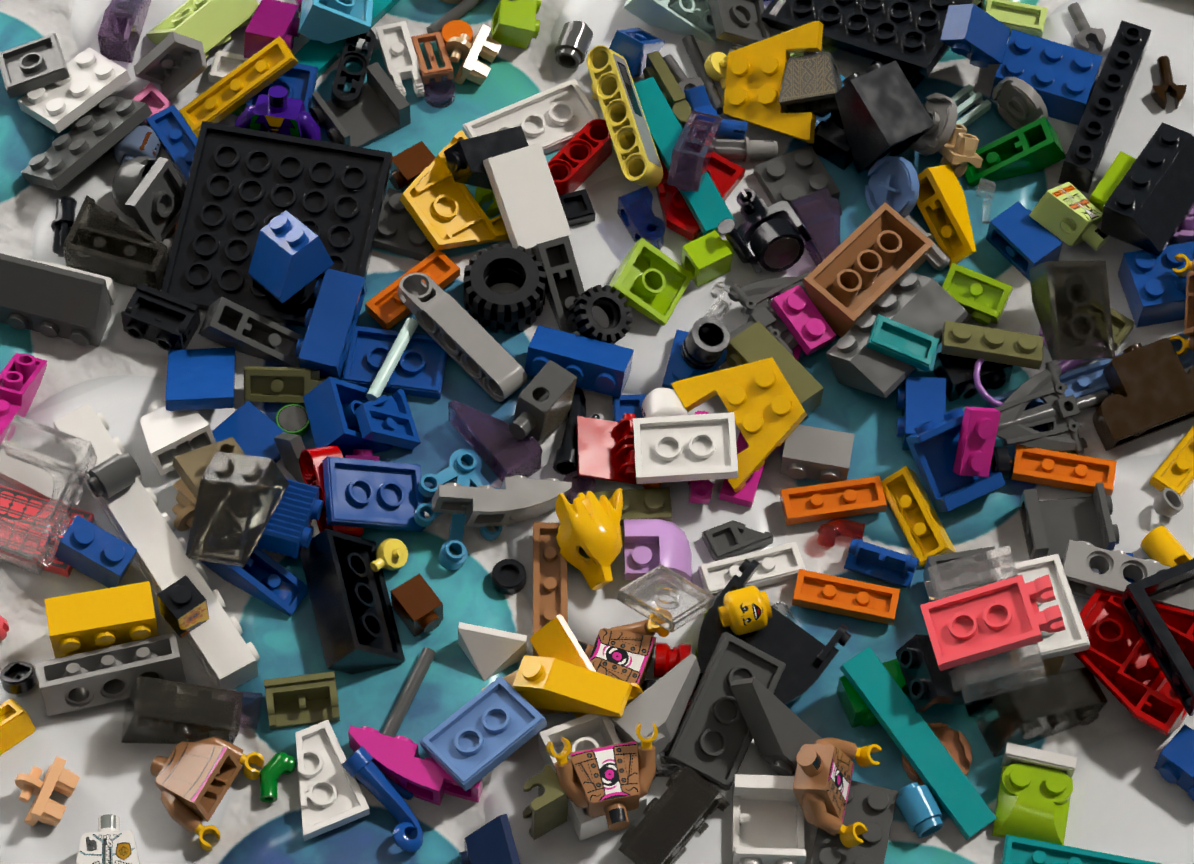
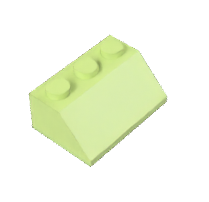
M188 0L146 35L156 45L172 31L201 41L205 57L207 58L210 55L208 51L215 45L220 46L231 39L232 35L230 33L237 27L242 28L250 23L259 4L256 0Z

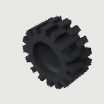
M596 285L593 288L591 287L573 300L574 304L569 308V312L573 314L568 316V321L575 322V325L570 327L572 333L578 330L579 336L614 344L622 339L631 328L628 325L632 323L633 317L627 315L632 312L631 306H624V303L628 300L625 296L619 299L620 291L617 289L610 292L611 286L605 285L601 288V285ZM593 306L600 307L607 314L609 319V326L607 328L601 327L594 320L592 315Z

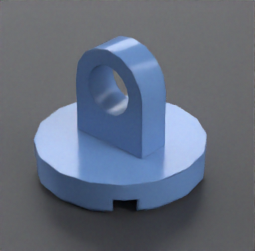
M884 156L878 159L869 169L867 177H870L869 185H865V196L869 208L874 213L886 202L901 216H908L915 205H917L916 202L919 196L917 171L911 162L903 157Z

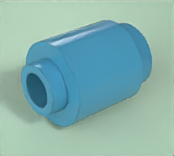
M914 782L899 790L900 796L896 799V803L911 832H916L918 838L927 837L943 827L944 824L941 820L943 815L927 785L919 786L918 782Z

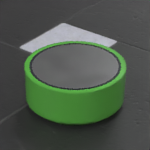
M286 405L276 415V424L286 433L302 437L310 428L307 411L301 405Z

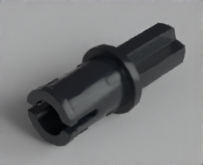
M62 196L56 200L55 220L51 224L54 232L52 250L53 253L58 254V257L71 254L73 235L77 231V223L75 222L77 201L69 196Z

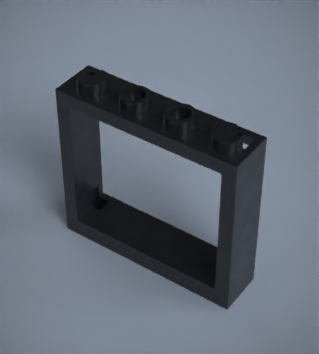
M1194 559L1127 585L1120 601L1189 716L1194 715V670L1149 597L1193 580Z

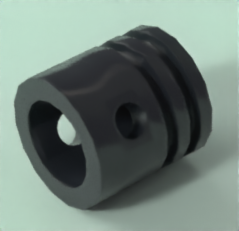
M700 318L694 323L682 343L681 355L683 360L696 370L704 371L711 369L716 365L730 341V333L727 327L716 318Z

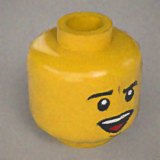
M748 586L727 592L723 598L724 606L718 607L723 627L730 626L732 632L736 635L764 629L767 626L768 618L772 617L771 605L766 592H760L756 586Z

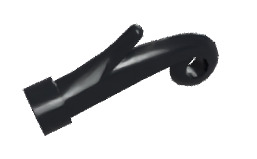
M575 387L560 448L555 452L553 469L557 473L566 476L578 473L576 417H586V399L584 391L579 387ZM594 414L591 418L600 419V416Z

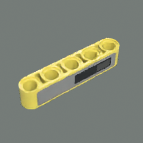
M595 46L587 56V67L623 175L628 180L645 189H653L662 181L663 168L627 62L623 56L606 46Z

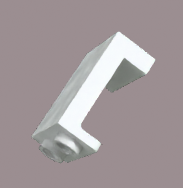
M734 775L732 788V864H805L804 813L793 792L795 776Z

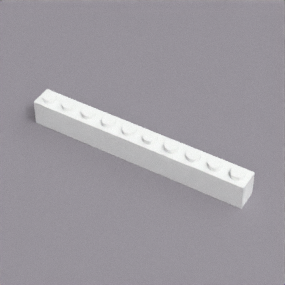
M89 403L53 421L56 438L87 486V480L90 478L89 470L116 453L121 455L125 452L117 436L112 438L108 433L109 425L101 412L95 413ZM141 474L135 478V483L108 500L102 496L96 497L94 495L122 541L137 549L134 559L157 594L186 575L207 600L209 620L184 637L220 693L224 695L259 675L257 661L260 660V656L252 642L246 644L241 637L243 631L234 615L228 617L223 608L226 605L217 589L211 591L206 583L209 579L200 563L194 565L190 558L192 553L183 537L177 539L173 532L175 527L167 512L160 513L156 506L158 505V500L153 490L149 486L144 488L140 482L142 479Z

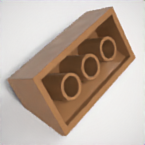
M884 202L804 278L803 284L811 301L832 330L840 337H843L908 271L914 273L925 262L934 243Z

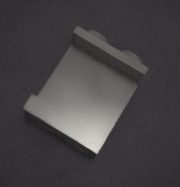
M378 62L366 67L367 82L363 85L357 105L351 109H341L334 105L332 100L325 102L317 91L312 93L313 107L310 108L311 115L318 125L322 124L326 129L327 137L331 143L363 148L411 124L410 104ZM350 91L343 93L342 96L347 97Z
M1103 482L1096 483L1093 495L1089 497L1039 501L1037 489L1023 490L1019 511L1030 560L1058 554L1062 562L1069 540L1087 541L1095 547L1110 551L1114 550L1115 545L1119 544V529L1117 524H1112L1110 516L1113 512L1112 499L1110 495L1105 494Z

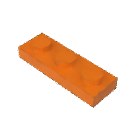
M441 250L434 251L365 303V311L384 329L389 330L412 313L398 296L399 283L404 276L410 273H423L428 275L443 289L460 276V268Z
M1016 445L1011 480L1088 493L1094 492L1096 483L1103 482L1105 494L1112 496L1117 461Z
M880 476L781 489L780 491L786 525L885 512L887 508Z
M799 569L792 605L893 625L900 589Z

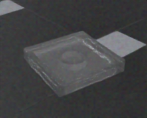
M661 564L619 589L617 600L672 633L712 608L716 596Z

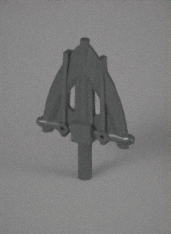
M808 271L797 277L766 279L742 287L732 284L730 286L731 292L728 293L729 298L734 302L739 301L742 305V314L750 316L746 324L730 333V340L757 321H760L794 357L792 350L799 343L773 307L769 306L768 301L797 285H800L809 297L803 280L810 272Z
M1052 361L1045 363L1046 370L1021 384L1001 406L995 408L1001 412L996 437L1004 440L1002 441L1003 446L1015 444L1027 448H1041L1059 452L1074 451L1077 455L1084 454V448L1088 446L1085 439L1079 437L1078 429L1081 427L1080 422L1074 421L1073 417L1082 410L1099 406L1109 396V393L1104 390L1079 398H1075L1074 395L1066 397L1064 392L1068 387L1067 384L1060 382V365L1055 366ZM1040 398L1045 403L1025 410L1027 404L1032 400ZM1052 422V428L1049 431L1039 432L1031 428Z

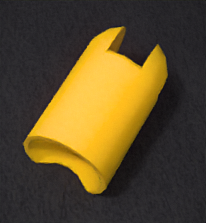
M1159 526L1150 531L1140 544L1150 559L1169 567H1174L1177 565L1176 563L1181 564L1193 559L1165 526Z

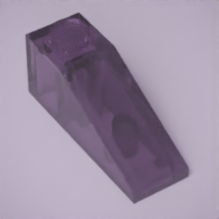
M692 110L673 149L667 185L675 186L678 190L685 192L699 191L709 166L723 117Z
M826 188L791 200L792 209L812 238L806 243L800 234L804 246L816 267L840 245V216L842 215V210L836 198L832 199ZM789 219L791 223L794 225L795 229H797L793 221Z
M455 400L448 403L449 421L501 482L504 481L505 477L522 475L528 478L541 469V454L543 452L535 438L526 436L523 440L517 439L510 433L509 423Z

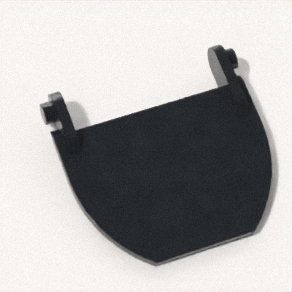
M745 559L738 569L743 574L740 577L737 575L732 577L705 615L697 645L698 665L701 675H703L722 633L728 632L786 664L773 693L786 705L803 695L818 680L839 652L835 648L839 643L844 647L851 638V635L847 633L849 628L842 624L825 646L772 606V617L768 618L767 626L764 629L736 635L732 632L730 626L723 627L718 607L724 606V595L727 592L744 588L760 565L755 559L752 562Z

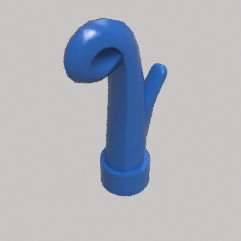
M361 746L341 766L351 777L355 776L398 820L400 824L394 828L393 832L394 841L397 846L407 852L419 850L423 843V831L419 821L404 800H411L413 793L401 787L384 774L371 761L373 757Z

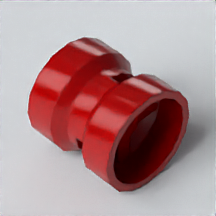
M656 642L654 677H663L691 654V644H680L670 649L667 643Z

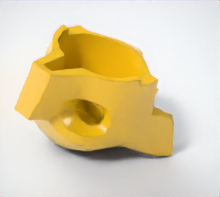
M622 488L615 490L609 500L602 494L598 501L592 491H587L586 495L582 492L573 499V504H569L564 493L558 494L555 511L560 522L556 536L557 543L561 548L560 554L572 566L581 571L591 590H599L613 581L610 565L619 555L623 545L620 527L623 508ZM579 547H581L590 558H585L582 555H580Z

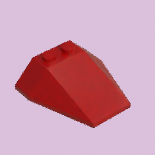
M1096 589L1079 613L1090 642L1089 650L1073 654L1136 719L1167 736L1180 727L1188 713L1120 601L1123 595ZM1152 602L1194 670V612Z

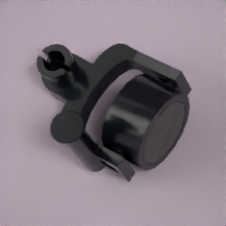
M751 188L744 189L747 196L744 197L742 192H740L736 200L741 206L740 210L746 221L735 229V221L733 219H724L717 227L718 232L724 234L739 259L743 263H750L757 274L762 271L757 263L758 261L766 271L781 272L791 268L799 261L804 252L805 246L800 234L806 243L812 238L787 201H780L768 207L765 201L757 196L755 190ZM786 218L791 219V220L793 221V223L795 224V226L797 227V229H795L794 225H793L789 220H787ZM749 242H750L751 250H752V252L754 253L755 256L752 255V253L750 252V250H749V248H748V243H749Z

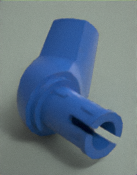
M704 85L684 90L686 100L694 114L693 122L703 138L712 142L717 137L744 140L748 122L720 118V115H717V111L710 103Z

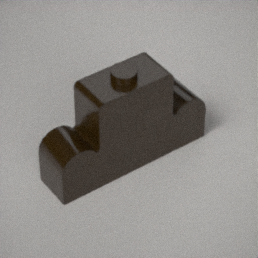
M1168 338L1142 346L1141 343L1131 345L1123 350L1124 354L1114 357L1103 370L1113 395L1104 399L1094 412L1092 420L1106 451L1194 418V365L1187 373L1185 372Z

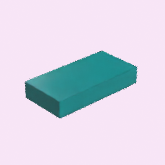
M878 314L866 347L927 372L931 367L940 339Z

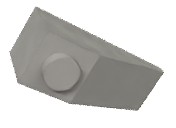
M691 653L629 703L625 707L622 717L613 716L611 718L615 731L623 743L637 741V746H640L641 740H639L635 732L637 724L641 723L640 735L649 737L653 733L652 723H654L658 729V735L652 741V745L656 747V755L665 749L672 740L686 711L689 698L697 688L702 677L697 658L694 654Z

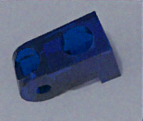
M648 186L618 197L617 214L634 242L636 243L640 238H643L661 250L664 244L666 227L664 222L656 217L652 211L653 195Z

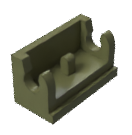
M334 671L264 680L270 730L313 725L325 720H329V722L340 721Z
M550 764L544 766L541 773L527 780L523 787V791L528 792L533 787L539 786L538 797L523 811L524 819L532 815V826L529 829V834L533 840L567 822L568 797L566 792L560 787L557 774Z

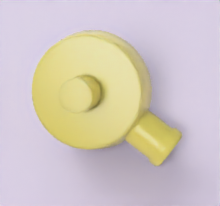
M715 52L707 57L704 62V68L707 75L714 81L720 82L721 89L725 91L728 56L721 52Z
M388 538L378 545L376 550L377 559L370 563V567L374 572H378L381 568L386 570L400 569L406 564L408 559L406 545L399 539Z

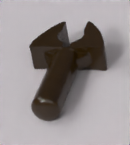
M1161 56L1157 59L1161 85H1153L1150 94L1153 100L1165 110L1167 104L1166 93L1168 92L1175 100V109H1178L1183 101L1187 85H1176L1173 82L1170 59L1167 56Z

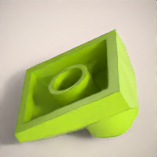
M640 238L623 259L609 286H611L610 292L615 289L620 291L619 299L624 296L628 301L624 303L625 307L631 306L638 312L664 326L694 275L645 239Z
M1023 763L1003 766L995 809L997 819L993 823L992 836L1005 838L1006 835L1064 845L1070 797L1073 791V779L1060 770Z

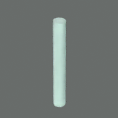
M409 317L403 324L366 394V398L369 401H375L381 396L418 326V322L415 319Z

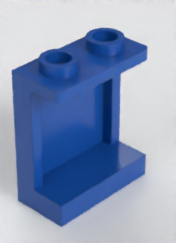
M962 407L944 413L943 417L945 420L934 424L933 420L914 427L916 433L906 437L936 512H949L1006 485L1002 473H993L991 467L989 477L962 476L953 472L964 415Z

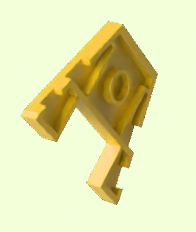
M813 21L729 52L723 114L729 118L743 122L747 121L748 124L760 128L764 127L779 134L800 139L806 143H814L816 115L812 112L785 113L779 103V96L786 62L790 59V53L821 52L823 24L820 21Z
M462 130L440 151L432 163L421 172L399 199L435 251L509 240L501 214L490 220L465 184L454 181L453 175L447 167L444 151L458 141L468 139Z
M773 357L675 381L671 384L688 412L717 394L728 412H734L735 423L749 445L748 448L737 454L739 478L728 479L736 493L744 488L745 482L755 471H759L765 464L764 460L777 446L780 447L807 416Z

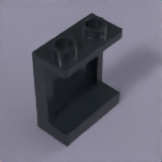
M918 634L914 635L896 651V656L916 712H924L935 703L965 705L970 717H980L1001 700L986 658L940 671L929 635Z

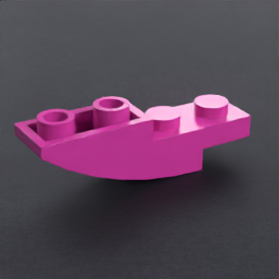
M15 353L0 373V445L8 446L23 422L47 367L46 360L35 358L29 354Z
M350 725L348 731L349 747L355 753L363 746L373 757L371 761L395 783L412 792L414 797L439 806L441 805L444 793L479 802L482 793V779L465 791L433 758H419L418 744L414 743L411 739L404 736L390 737L383 735L376 729L368 726L358 728Z

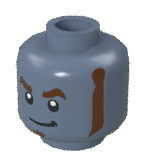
M139 124L116 144L114 156L120 165L138 156L156 158L161 144L153 129Z

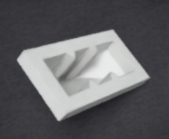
M459 622L458 644L484 681L522 660L524 655L527 654V635Z

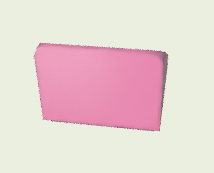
M152 82L132 99L148 104L153 113L149 117L172 105Z

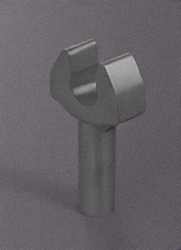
M1079 3L1070 4L1068 11L1079 31V34L1075 35L1074 47L1088 52V41H1092L1096 44L1098 51L1102 52L1106 38L1104 30L1102 28H1091Z
M671 54L663 57L683 93L685 89L704 85L700 77L687 78Z

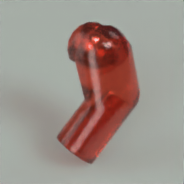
M835 519L819 527L817 543L821 546L833 547L836 537L839 536L858 540L862 539L865 524L845 519Z

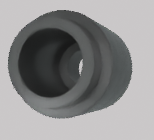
M573 21L564 24L555 48V59L561 66L574 69L584 62L593 38V32L586 23Z
M124 452L121 455L116 453L89 470L90 478L87 480V484L96 497L102 496L108 500L135 483V478L141 473L137 463L129 453Z

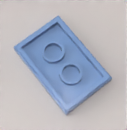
M500 676L419 742L421 747L467 791L545 728L547 721L545 717Z

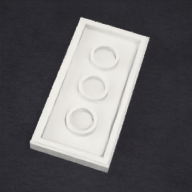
M574 78L463 124V132L469 139L521 126L528 145L541 143L546 155L563 148L587 123L601 118Z

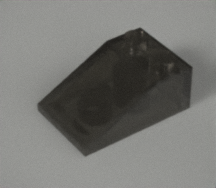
M1106 260L1047 261L1029 269L1032 303L1052 361L1113 359L1115 357Z
M216 451L200 481L185 554L188 559L240 567L246 565L289 485V482L272 458Z

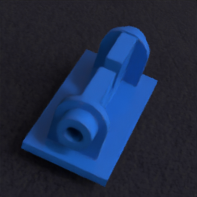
M860 538L859 540L853 539L851 541L844 569L909 589L919 559L912 557V554L905 555L864 542Z

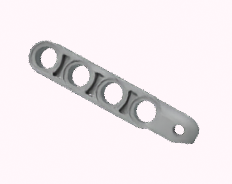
M410 273L400 280L397 290L398 296L402 303L415 315L419 325L494 400L498 402L504 401L527 382V375L523 367L452 296L444 292L428 275Z

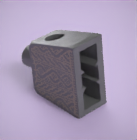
M822 46L821 52H804V56L793 57L787 60L779 96V103L785 113L812 112L813 114L839 111L835 94L842 88L839 68L832 54L823 52Z
M551 360L547 362L520 393L517 399L513 422L509 425L510 433L520 440L528 436L536 442H541L568 419L577 376Z

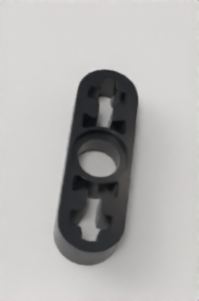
M371 29L367 33L346 39L331 91L332 102L341 109H351L359 101L367 74L366 67L370 64L376 36ZM359 38L365 40L361 53L356 51ZM356 62L362 67V70L357 73L349 72L345 68V64ZM346 82L351 83L350 93L347 97L342 96Z

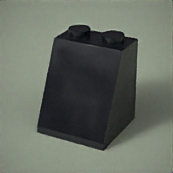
M896 60L884 66L882 62L876 63L868 68L863 75H860L859 72L853 73L842 81L844 86L835 94L854 166L858 174L870 169L878 159L884 156L896 157L904 153L935 126Z

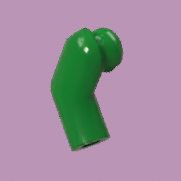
M285 752L277 753L261 769L260 801L266 803L277 801V780L283 773L289 775L296 769V760L293 756L287 755Z

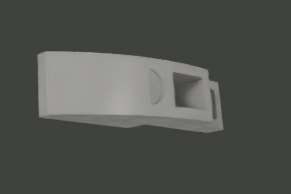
M522 475L505 477L499 489L491 485L469 487L461 486L459 483L454 482L444 485L439 484L432 498V512L465 514L466 527H489L519 523L555 509L558 494L564 493L567 498L572 489V482L560 481L557 478H546L543 480L528 479Z

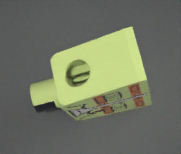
M1070 182L1047 190L1029 214L1032 219L1069 246L1085 241L1097 251L1109 237L1097 227L1103 213Z

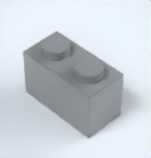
M799 424L785 440L780 474L788 475L794 479L808 478L820 480L823 483L846 481L855 434Z

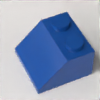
M285 210L260 230L248 274L283 304L334 263L319 236Z
M328 377L303 397L316 448L336 445L341 450L343 458H345V455H352L353 449L373 450V453H378L393 447L392 445L362 438L354 410L361 404L369 401L366 398L369 388Z

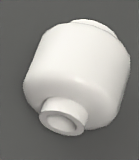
M654 389L645 397L641 405V412L644 418L688 415L686 408L674 389Z

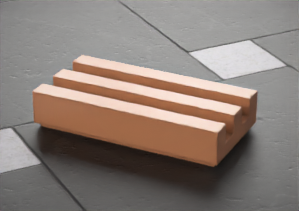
M441 32L412 36L411 39L417 55L423 84H429V78H434L435 82L442 81L441 76L446 75L448 80L454 79V70ZM435 40L444 67H438L430 41ZM422 42L431 66L429 70H427L419 45Z

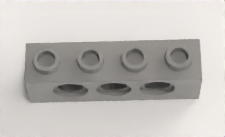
M1069 540L1062 560V566L1072 594L1085 599H1090L1096 589L1123 595L1126 586L1131 584L1125 577L1131 578L1136 582L1171 568L1153 559L1143 560L1129 556L1120 550L1110 551L1095 547L1087 541ZM1091 568L1098 569L1103 574H1097L1093 572ZM1194 579L1168 589L1169 592L1163 591L1149 597L1152 602L1194 612Z
M175 632L36 663L40 691L47 716L187 685Z

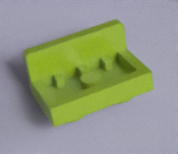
M953 262L942 285L944 290L962 305L968 313L972 314L971 318L984 325H989L990 322L999 323L1013 291V286Z

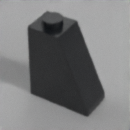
M518 126L460 140L445 150L444 154L447 167L451 171L455 182L492 190L483 160L529 145L522 127Z

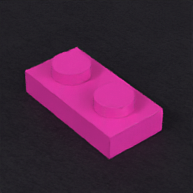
M800 285L773 298L770 305L807 356L834 342L837 335Z
M965 406L953 467L954 473L962 476L989 477L1001 415L999 410L995 408Z

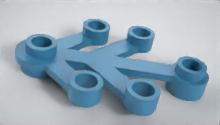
M458 449L450 456L447 468L435 475L425 474L422 476L418 484V490L425 497H433L439 484L444 485L454 479L461 486L470 487V482L474 487L490 484L480 472L482 461L479 455L470 449ZM461 461H466L471 466H465L461 463ZM430 482L434 485V488H427L424 483ZM422 503L415 511L414 520L418 525L427 527L433 523L435 518L443 513L432 512V504ZM420 512H427L430 518L422 517ZM452 513L448 541L442 545L438 553L439 563L447 570L460 569L467 558V549L462 543L465 514ZM493 526L496 532H490L486 527L479 528L482 537L492 541L499 537L503 526ZM449 549L456 550L460 555H453Z

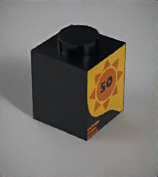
M186 575L157 594L160 614L180 638L209 620L207 600Z

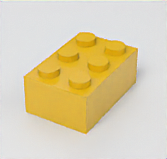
M150 581L44 599L49 636L55 659L159 636Z

